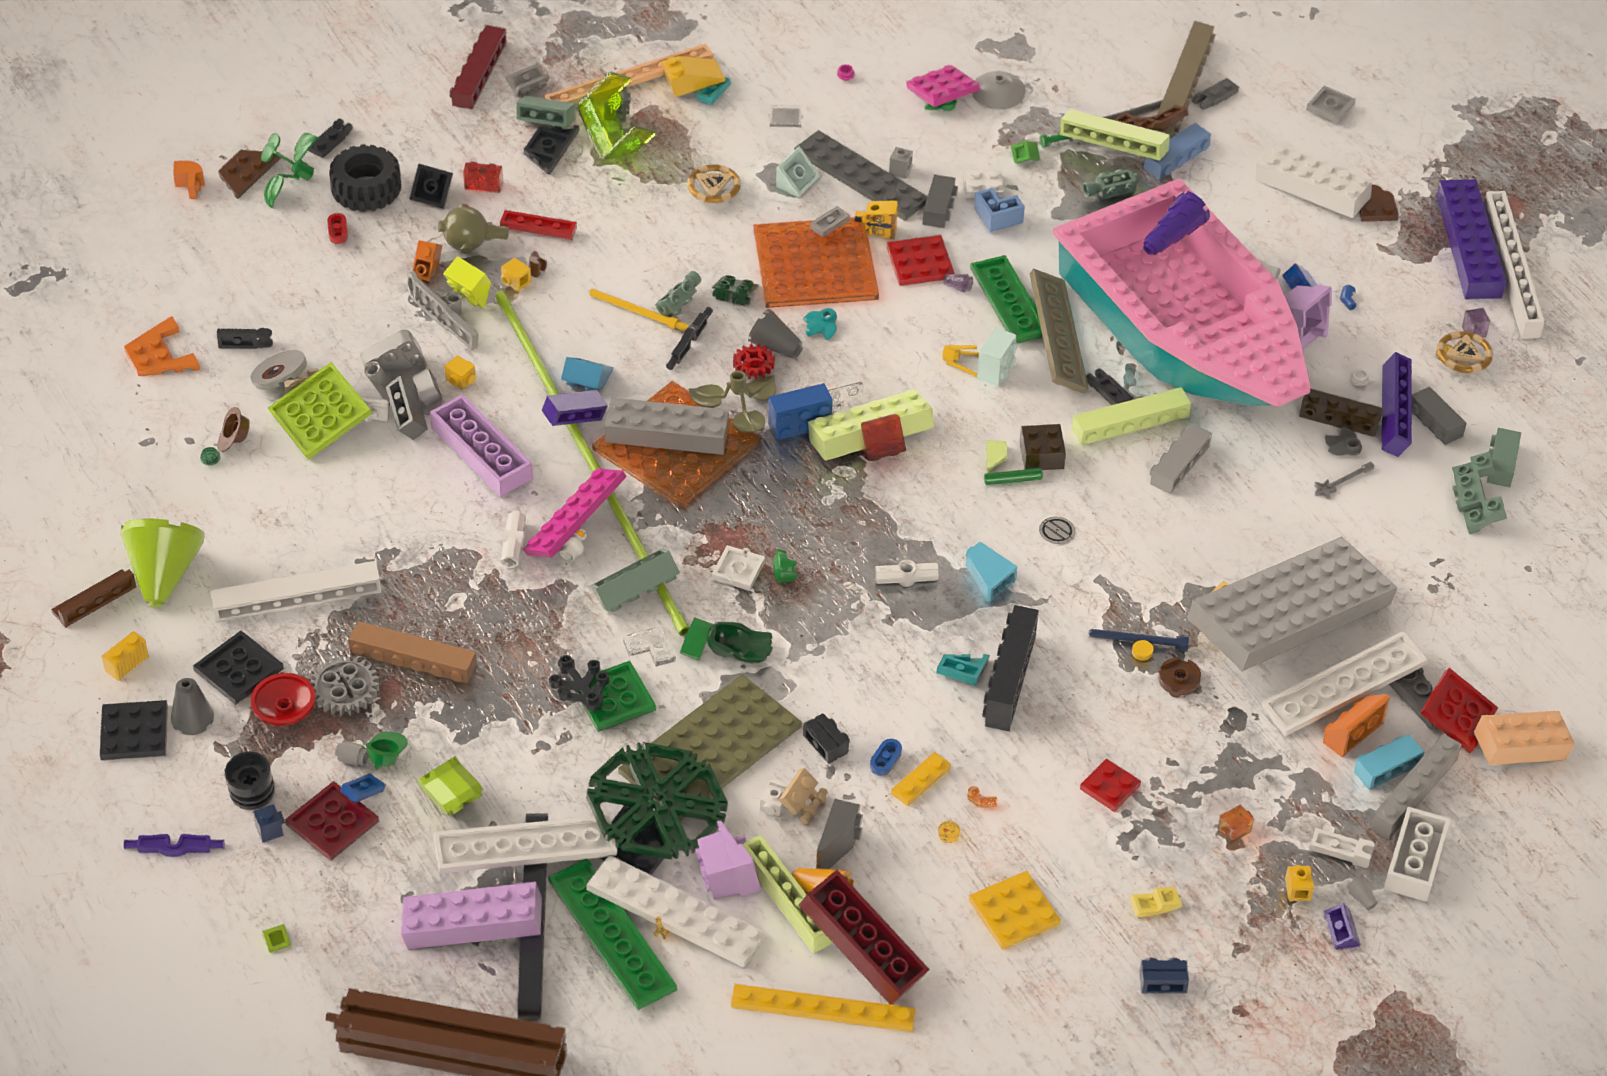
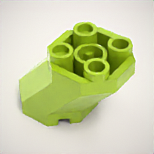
M456 756L416 780L419 787L440 808L443 815L447 813L448 816H451L465 807L463 805L464 802L468 805L483 796L481 793L483 788L480 783L465 769Z

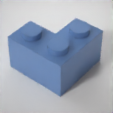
M993 188L975 192L974 209L989 232L1024 222L1025 206L1018 195L1000 199Z

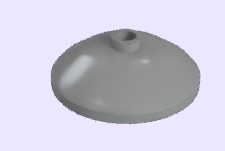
M990 71L975 79L980 84V90L972 93L975 100L985 107L1008 109L1022 102L1025 97V85L1017 76L1009 72Z

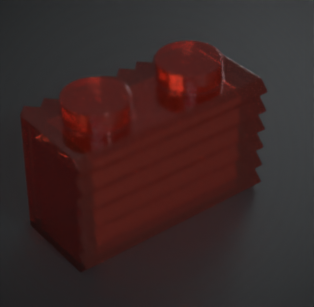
M466 162L463 170L464 189L500 193L503 185V166L493 163L479 164L477 162Z

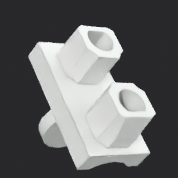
M361 397L373 413L364 419L366 422L371 420L387 422L389 420L388 400L369 399V397Z

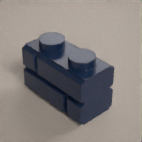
M1147 958L1146 960H1141L1139 970L1141 993H1187L1189 985L1187 960H1180L1179 958H1170L1168 960Z

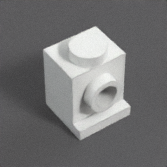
M770 778L769 784L760 799V810L766 814L780 817L785 806L779 801V798L789 784Z

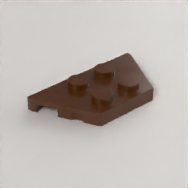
M240 150L218 170V174L221 180L226 183L228 189L234 192V197L239 199L281 158L273 154L269 162H263L261 159L262 151Z

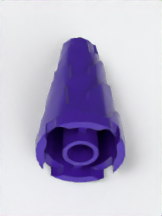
M1187 191L1186 193H1181L1175 199L1176 201L1168 208L1166 214L1157 222L1156 227L1146 236L1143 242V249L1147 254L1156 255L1159 252L1162 253L1169 246L1176 244L1186 235H1190L1210 219L1209 209L1206 211L1203 209L1206 204L1199 196Z

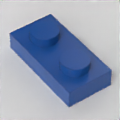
M369 773L344 783L340 791L350 800L357 803L384 792L386 784Z

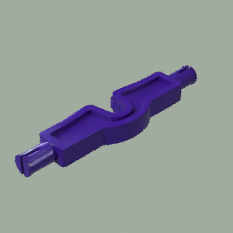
M168 834L139 835L138 840L124 839L123 842L124 849L137 848L138 853H160L169 857H178L187 853H209L211 848H225L224 839L211 840L210 835L181 834L178 843L175 845H171V839Z

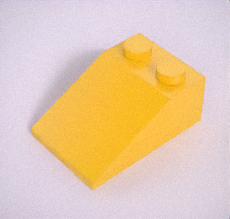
M677 56L662 61L664 74L674 97L726 81L717 61L714 59Z

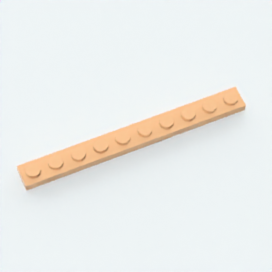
M706 44L544 95V99L577 104L623 89V86L630 87L664 76L662 61L668 58L683 56L714 59V54Z

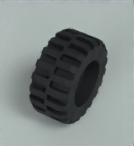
M365 144L358 147L352 146L348 150L341 151L340 155L337 154L330 164L329 177L332 195L345 208L349 207L352 211L360 210V212H366L370 210L373 212L378 208H385L387 204L390 205L400 194L402 185L399 161L389 150L386 151L381 146L379 148L371 144L370 146ZM361 177H374V178L365 179V180H360V179H358V178H361Z

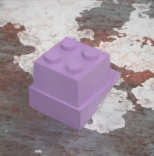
M1319 284L1314 287L1296 286L1285 295V299L1297 324L1303 350L1318 336L1327 337L1328 335L1327 329L1329 328V307L1332 305V288Z
M717 821L719 832L697 839L699 848L695 849L707 892L712 891L714 899L740 894L743 897L761 892L753 859L742 845L747 842L745 835L733 838L721 821Z

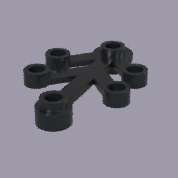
M569 655L561 656L558 661L559 672L569 674L574 682L562 680L561 676L557 674L550 676V687L554 689L559 688L557 691L558 698L562 701L582 702L589 711L600 709L603 703L601 693L605 685L610 682L609 674L607 672L598 673L601 670L600 662L598 660H591L587 663L588 671L583 679L575 669L574 659ZM596 675L597 684L593 691H591L589 687ZM570 690L581 691L582 694L570 693Z

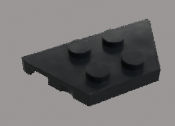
M573 125V129H562L559 126L538 127L525 146L524 155L550 175L578 134L579 126Z

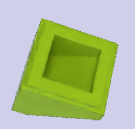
M284 924L262 931L269 953L291 946Z

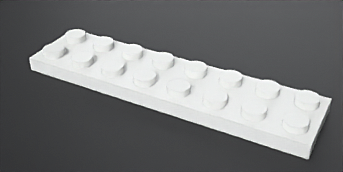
M1402 631L1263 701L1262 708L1281 732L1287 736L1427 665L1428 659Z
M604 815L607 822L611 824L610 815ZM594 816L434 832L433 835L439 874L617 855L615 838L608 842V834L605 838L603 837Z
M611 855L607 857L587 884L586 890L743 968L765 937V931Z

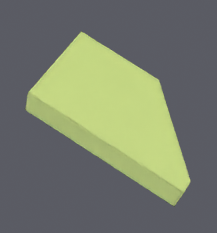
M987 440V472H991L995 466L1007 460V441Z

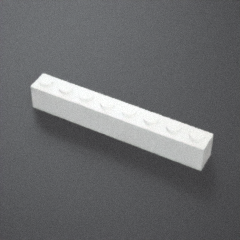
M376 561L218 588L210 590L215 620L220 622L381 593V585Z

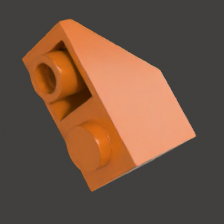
M418 240L412 271L417 272L421 280L431 281L439 265L443 245Z

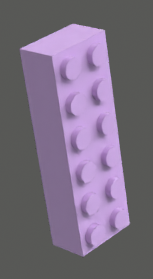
M463 394L430 411L431 428L500 498L533 480L532 462Z
M530 882L404 897L401 936L409 950L541 935L542 896L537 883Z

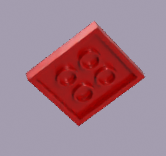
M942 235L887 242L886 248L899 286L954 279L955 272Z
M1448 668L1444 671L1420 714L1448 737L1462 744L1461 747L1465 751L1471 753L1478 744L1474 731L1482 715H1495L1499 707L1451 668Z

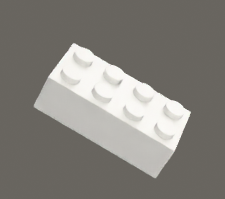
M1407 808L1387 874L1385 890L1425 902L1428 901L1451 819L1415 808Z

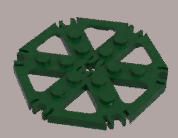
M638 742L636 751L631 750L630 746L626 745V752L622 747L592 774L589 779V787H594L595 789H587L586 799L603 837L605 838L608 834V842L613 838L618 839L616 848L621 847L622 851L670 860H672V856L678 859V851H683L686 856H689V851L691 850L693 854L696 851L695 849L699 848L697 839L714 834L719 829L717 821H721L724 824L726 814L720 813V811L727 812L728 801L710 763L706 766L707 760L705 759L700 763L696 762L698 754H692L693 751L647 742L641 744ZM661 757L676 760L679 764L661 780L651 758ZM619 765H627L637 785L609 780L606 777ZM703 779L707 783L713 799L684 794L683 792L695 780ZM654 795L655 798L657 797L658 800H661L660 804L654 800ZM608 802L632 808L615 824H609L600 805ZM678 816L704 820L707 822L708 827L695 839H689ZM654 820L664 846L656 848L635 843L634 838Z

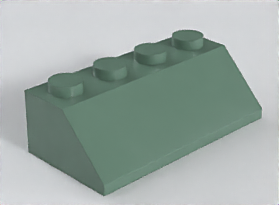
M662 548L590 585L603 609L613 612L622 607L621 603L627 600L629 603L640 598L639 594L645 591L650 593L658 589V584L664 581L666 584L677 579L676 575L680 574V571L670 551Z

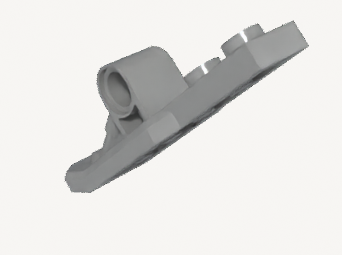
M412 271L408 273L407 286L412 301L441 327L448 329L471 351L478 348L479 333L459 316L462 312L461 293L451 291L443 294L436 290H431L420 280L417 272Z

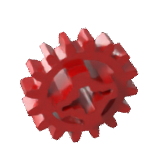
M751 343L749 347L743 345L742 350L737 349L736 354H733V368H735V371L744 372L749 380L751 377L758 380V376L765 378V373L771 374V369H774L775 356L772 355V350L767 351V346L760 348V344H757L756 347H753Z

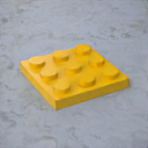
M1024 871L969 895L970 903L1002 950L1056 927L1061 922L1060 917L1028 871Z

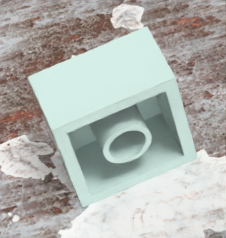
M994 328L979 351L978 380L997 387L1002 380H1006L1009 369L1014 367L1017 359L1014 357L1018 347L1016 334Z

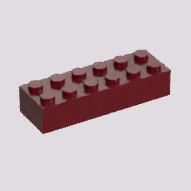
M838 869L812 889L798 905L890 1005L897 1002L930 970Z

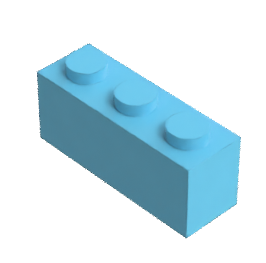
M1409 734L1397 737L1391 743L1385 746L1381 745L1375 751L1359 756L1356 760L1354 773L1371 790L1412 770L1424 756V750Z

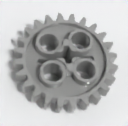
M349 656L346 657L345 661H342L341 657H338V662L330 659V665L322 663L323 669L316 668L317 674H312V681L310 683L315 691L317 707L323 706L324 712L331 709V715H334L336 711H339L340 716L346 711L350 716L352 710L360 713V707L367 709V703L373 704V698L378 697L377 691L380 689L377 672L372 670L371 664L366 666V660L358 663V657L353 661H350Z

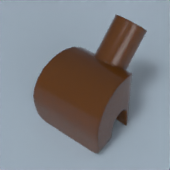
M533 251L529 257V268L531 269V276L538 278L541 275L540 270L545 272L547 261L539 257L537 251Z

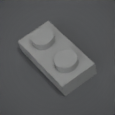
M836 206L812 221L810 228L821 237H825L849 222L850 214Z

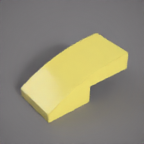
M1176 887L1155 888L1153 893L1132 894L1130 898L1136 918L1167 913L1182 906Z

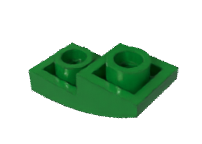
M694 617L681 647L680 654L700 661L707 644L709 628L713 624Z

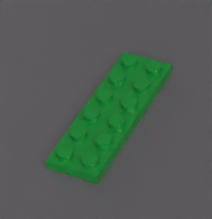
M1003 255L971 263L970 269L1004 329L1007 332L1016 334V343L1019 344L1042 338L1037 308L1007 256Z

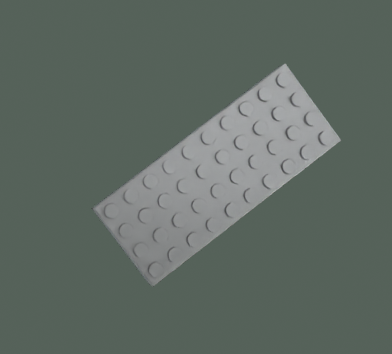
M1339 537L1194 599L1187 619L1241 671H1245L1391 605L1398 587L1347 540Z

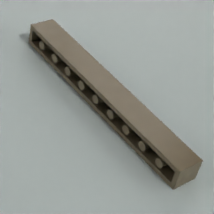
M1194 20L1157 114L1164 112L1174 105L1188 109L1189 99H1192L1195 90L1193 87H1197L1198 77L1201 76L1203 70L1202 66H1205L1207 60L1206 55H1209L1212 45L1210 44H1213L1216 34H1213L1215 26ZM1181 122L1169 125L1166 130L1154 131L1169 134V139L1177 135L1176 133H1179Z

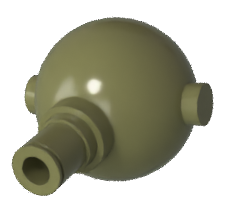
M467 204L459 205L447 214L444 221H439L438 232H443L446 242L463 254L471 253L472 250L481 246L485 240H507L509 235L508 227L486 222V219L478 210L469 207Z

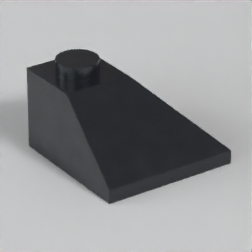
M418 163L409 199L444 209L453 173Z

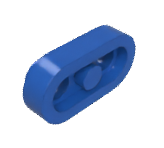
M884 740L872 756L870 769L875 775H887L901 757L902 745L898 740Z

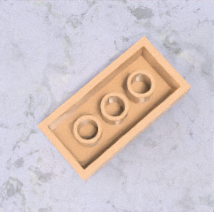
M1560 711L1482 715L1474 731L1489 765L1566 760L1575 745Z

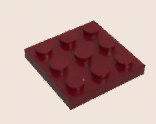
M332 781L285 819L286 826L330 861L379 822L378 815L360 801L356 803L350 800L340 791L341 786L335 781Z

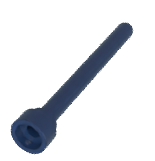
M1090 629L1088 632L1091 637L1132 642L1145 640L1151 644L1175 646L1179 651L1188 652L1189 635L1181 634V636L1171 638L1100 629Z

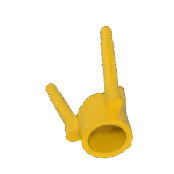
M949 344L944 346L942 359L947 361L946 365L954 366L977 377L976 372L955 363V361H959L960 355L979 357V352L963 351V349H977L976 345Z

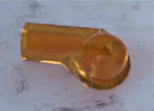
M972 786L968 788L967 798L977 807H997V796L983 797L979 794L980 790L978 787Z

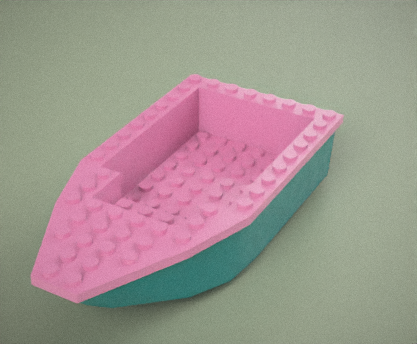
M1180 178L1053 228V235L1058 239L1059 274L1129 353L1158 380L1176 388L1182 387L1183 391L1192 395L1248 406L1274 405L1279 407L1310 393L1311 386L1297 324L1279 282L1206 205L1203 209L1205 211L1209 209L1210 219L1204 225L1200 226L1190 235L1183 237L1176 244H1172L1162 253L1149 255L1144 251L1143 242L1146 236L1156 227L1157 222L1166 214L1168 208L1176 201L1175 199L1183 192H1192Z

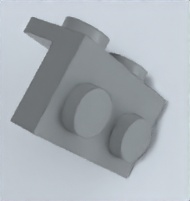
M537 63L508 75L506 81L517 97L520 95L525 96L536 88H544L550 76L548 73L544 75Z

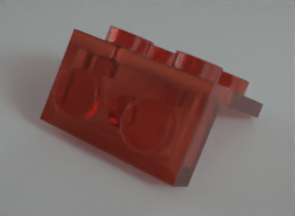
M891 414L862 422L861 430L865 449H862L861 452L862 456L868 461H877L883 457L896 456L906 451L900 416L898 414Z

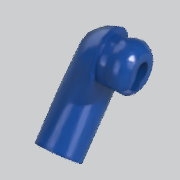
M1348 284L1342 288L1340 300L1349 310H1353L1356 308L1357 303L1351 297L1356 290L1355 287Z

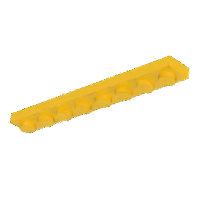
M734 984L731 1008L913 1032L916 1008L742 984Z

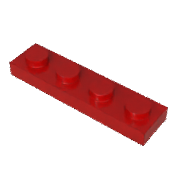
M504 210L500 226H506L510 230L572 240L577 229V222Z

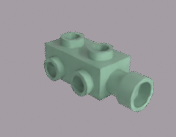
M1120 168L1110 174L1102 172L1096 177V182H1084L1083 191L1086 197L1094 196L1095 193H1098L1101 199L1136 192L1139 178L1137 173H1132L1131 169L1124 170Z
M690 271L685 276V280L677 283L655 304L657 310L664 316L669 314L674 316L680 312V307L689 303L693 299L692 296L697 292L695 287L702 281L700 275L695 271Z

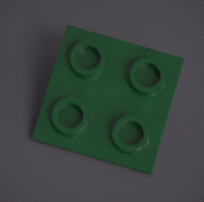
M725 275L712 286V289H714L712 296L717 300L729 302L732 294V303L736 301L738 305H749L751 301L749 296L759 284H755L751 280H738L734 276Z

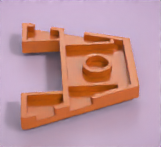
M173 316L124 346L125 353L138 376L164 374V371L175 370L177 373L192 368L193 371L200 370L199 362L194 353L173 359L162 338L179 333V327Z

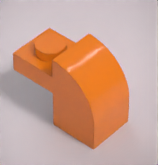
M174 161L173 176L175 187H188L189 199H197V191H201V186H205L202 167L193 161Z

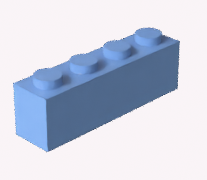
M1196 123L1192 124L1169 139V151L1160 161L1145 157L1143 169L1160 180L1190 159L1195 158L1202 151H1206L1210 146L1211 133Z

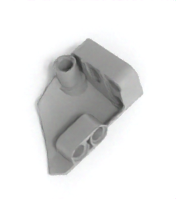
M400 330L361 352L360 357L364 365V374L374 385L381 397L389 401V405L391 404L386 385L399 376L416 385L424 415H430V411L445 404L436 379L427 366L420 345L409 330Z

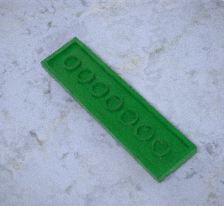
M588 859L581 860L548 876L550 885L637 1010L677 991L676 983L624 909L586 890L588 882L597 872Z

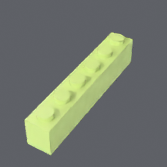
M1071 109L1061 118L1060 135L1159 161L1169 151V134Z
M1182 387L1073 415L1072 430L1081 445L1187 418L1190 414L1191 402Z
M759 835L743 843L742 845L753 859L760 885L811 952L814 954L831 945L832 941L798 906L807 894L764 838Z

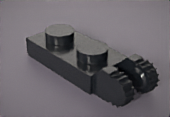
M338 118L334 121L332 127L330 126L319 136L308 151L324 158L346 139L345 137L352 132L353 125L348 122L344 125V120Z
M217 328L218 348L257 349L273 346V339L269 338L272 336V330L269 328H259L258 330Z
M1101 368L1095 370V376L1091 373L1086 375L1087 383L1111 405L1133 400V397L1110 375L1102 371Z

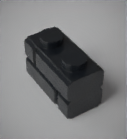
M822 713L804 723L803 736L828 764L848 754L849 737L845 732L841 733L838 730L837 724L832 718L829 719Z

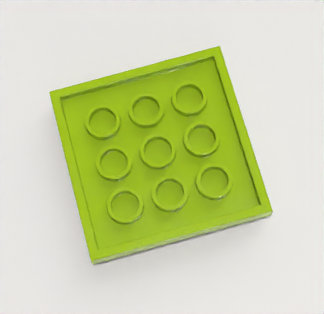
M332 362L267 408L308 460L373 414L371 409Z

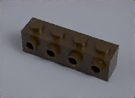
M1310 389V393L1303 397L1299 417L1338 428L1346 427L1353 432L1376 437L1383 408Z

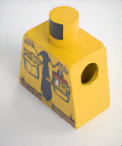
M870 201L867 204L866 212H855V222L865 223V232L867 234L895 240L898 201Z

